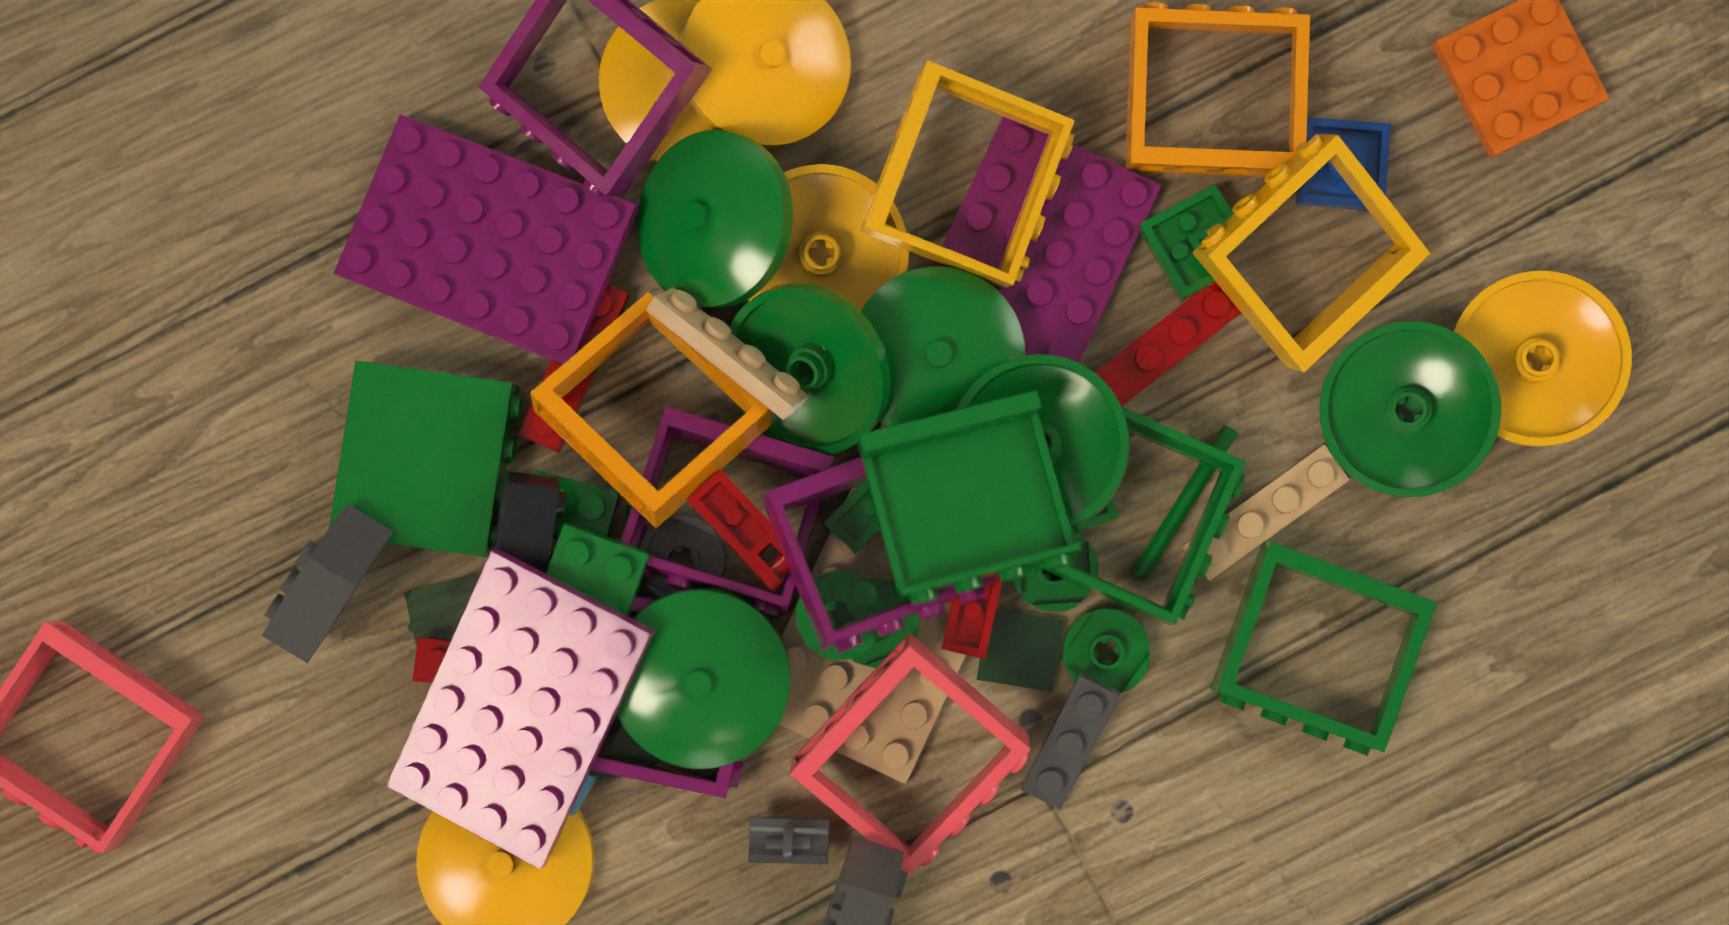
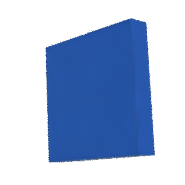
M1307 117V142L1316 134L1338 135L1386 196L1391 124ZM1330 161L1321 167L1296 192V205L1368 211Z

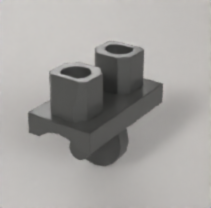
M750 816L748 863L828 864L829 818Z

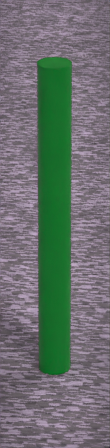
M1223 425L1210 446L1227 453L1238 433L1232 428ZM1200 463L1198 464L1131 572L1147 580L1214 474V469Z

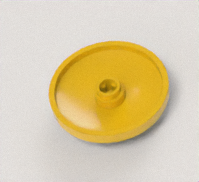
M654 0L640 7V9L680 41L684 24L700 0ZM618 26L610 37L602 55L599 69V92L603 109L610 124L621 140L627 144L671 81L675 72ZM689 102L649 161L657 163L670 147L689 135L714 129L700 117Z
M700 0L684 24L679 42L712 68L690 103L700 117L714 130L746 136L761 144L764 148L785 147L806 139L823 127L834 116L845 97L851 73L850 48L841 21L826 0Z
M806 165L784 172L790 188L793 206V225L789 246L780 267L772 279L757 294L747 300H752L760 293L774 286L788 283H806L837 293L861 312L868 299L881 286L894 277L907 272L909 251L859 232L877 184L854 170L836 165ZM893 203L885 224L906 232L903 219Z
M1529 271L1503 278L1479 293L1463 310L1453 328V332L1468 340L1479 350L1496 377L1500 390L1502 410L1497 438L1509 443L1530 447L1559 445L1580 438L1593 431L1612 414L1628 386L1632 367V349L1629 334L1622 317L1610 300L1589 283L1568 274L1553 271Z
M579 809L575 815H569L548 863L540 869L432 811L422 829L418 843L416 859L417 877L427 906L442 925H566L578 911L589 891L594 871V845L588 824Z

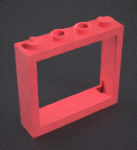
M48 621L40 628L0 688V735L57 651L174 729L110 826L0 754V787L3 788L2 794L7 799L19 805H29L39 812L38 818L43 823L60 830L63 828L76 837L75 843L79 847L87 846L97 854L98 852L103 854L119 847L206 716L64 621Z
M908 633L794 755L791 760L790 775L866 839L904 852L901 868L911 875L920 865L926 867L934 860L940 850L939 845L949 834L956 836L963 830L970 819L969 814L979 803L982 805L987 804L996 795L1000 787L999 782L1009 772L1014 774L1025 765L1029 759L1031 748L1028 734L911 633ZM915 668L1005 744V746L909 846L818 769L901 680Z

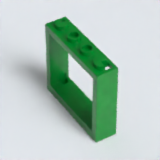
M1121 406L1130 433L1220 472L1163 606L1072 565L1048 570V572L1162 623L1176 625L1179 618L1185 619L1189 608L1193 606L1195 596L1191 595L1190 591L1196 578L1202 580L1211 564L1212 555L1207 554L1213 538L1220 539L1226 529L1230 516L1224 512L1231 497L1237 499L1244 487L1242 484L1246 475L1241 472L1246 461ZM1044 564L1036 565L1045 570Z
M1271 541L1263 542L1257 554L1210 689L1222 693L1219 699L1221 703L1243 711L1246 702L1263 708L1260 717L1284 726L1288 718L1304 723L1301 732L1327 741L1329 733L1345 738L1343 747L1368 756L1372 748L1385 753L1437 602ZM1276 566L1411 615L1370 733L1234 684Z

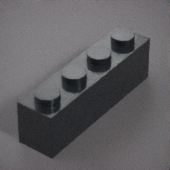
M505 471L494 550L499 549L546 574L549 560L552 559L560 536L559 534H553L556 518H564L567 492L560 491L558 477Z

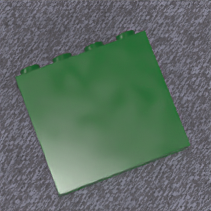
M355 360L329 528L349 503L394 531L387 542L389 544L489 557L491 551L494 550L504 474L507 470V463H514L517 452V438L512 437L514 420H520L523 412L524 396L518 394L519 386L510 382Z
M1037 390L859 435L857 444L899 601L910 598L912 605L922 604L938 599L937 591L955 587L956 593L959 594L983 587L982 579L999 575L1001 582H1006L1027 576L1026 568L1044 564L1045 571L1072 564L1071 556H1075L1081 550L1080 542H1074L1038 415L1042 407Z

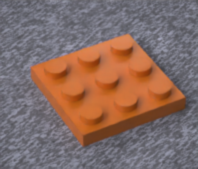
M1518 0L1436 40L1432 44L1490 159L1610 99L1559 0Z

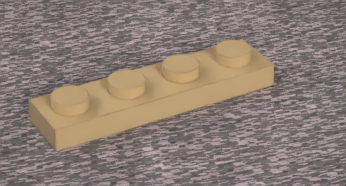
M673 287L654 296L648 305L647 312L781 419L785 420L800 410L808 399L809 395L800 389V384L794 377L775 369L765 361L766 358L760 350L741 342L731 334V329L726 323L706 314L697 306L695 299L688 293L676 290Z
M1325 445L1316 448L1226 513L1230 516L1226 529L1220 539L1213 538L1207 554L1212 555V561L1204 576L1206 581H1211L1350 480ZM1191 539L1181 546L1185 552Z

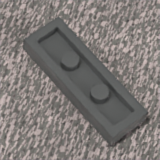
M1079 672L1021 784L1022 791L1058 809L1062 808L1120 696V691Z

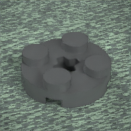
M690 516L668 518L658 528L653 526L641 541L639 549L650 552L652 557L672 563L676 562L670 559L671 553L673 551L681 552L683 547H687L691 550L689 557L694 560L692 569L723 577L726 567L724 543L716 531L700 519ZM650 573L649 579H644L649 590L660 598L680 591L666 584L667 578Z

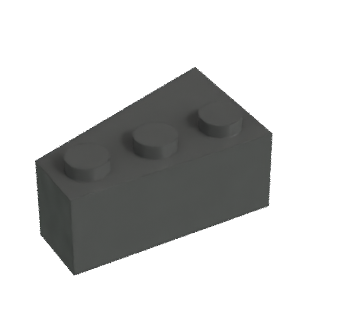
M348 503L318 545L310 540L299 555L295 564L302 567V569L299 570L294 567L279 590L286 593V596L279 593L267 609L264 616L271 619L262 636L308 663L330 632L361 580L368 573L374 560L394 531Z
M853 836L822 925H891L895 910L891 906L895 897H901L908 872L901 870L904 852Z

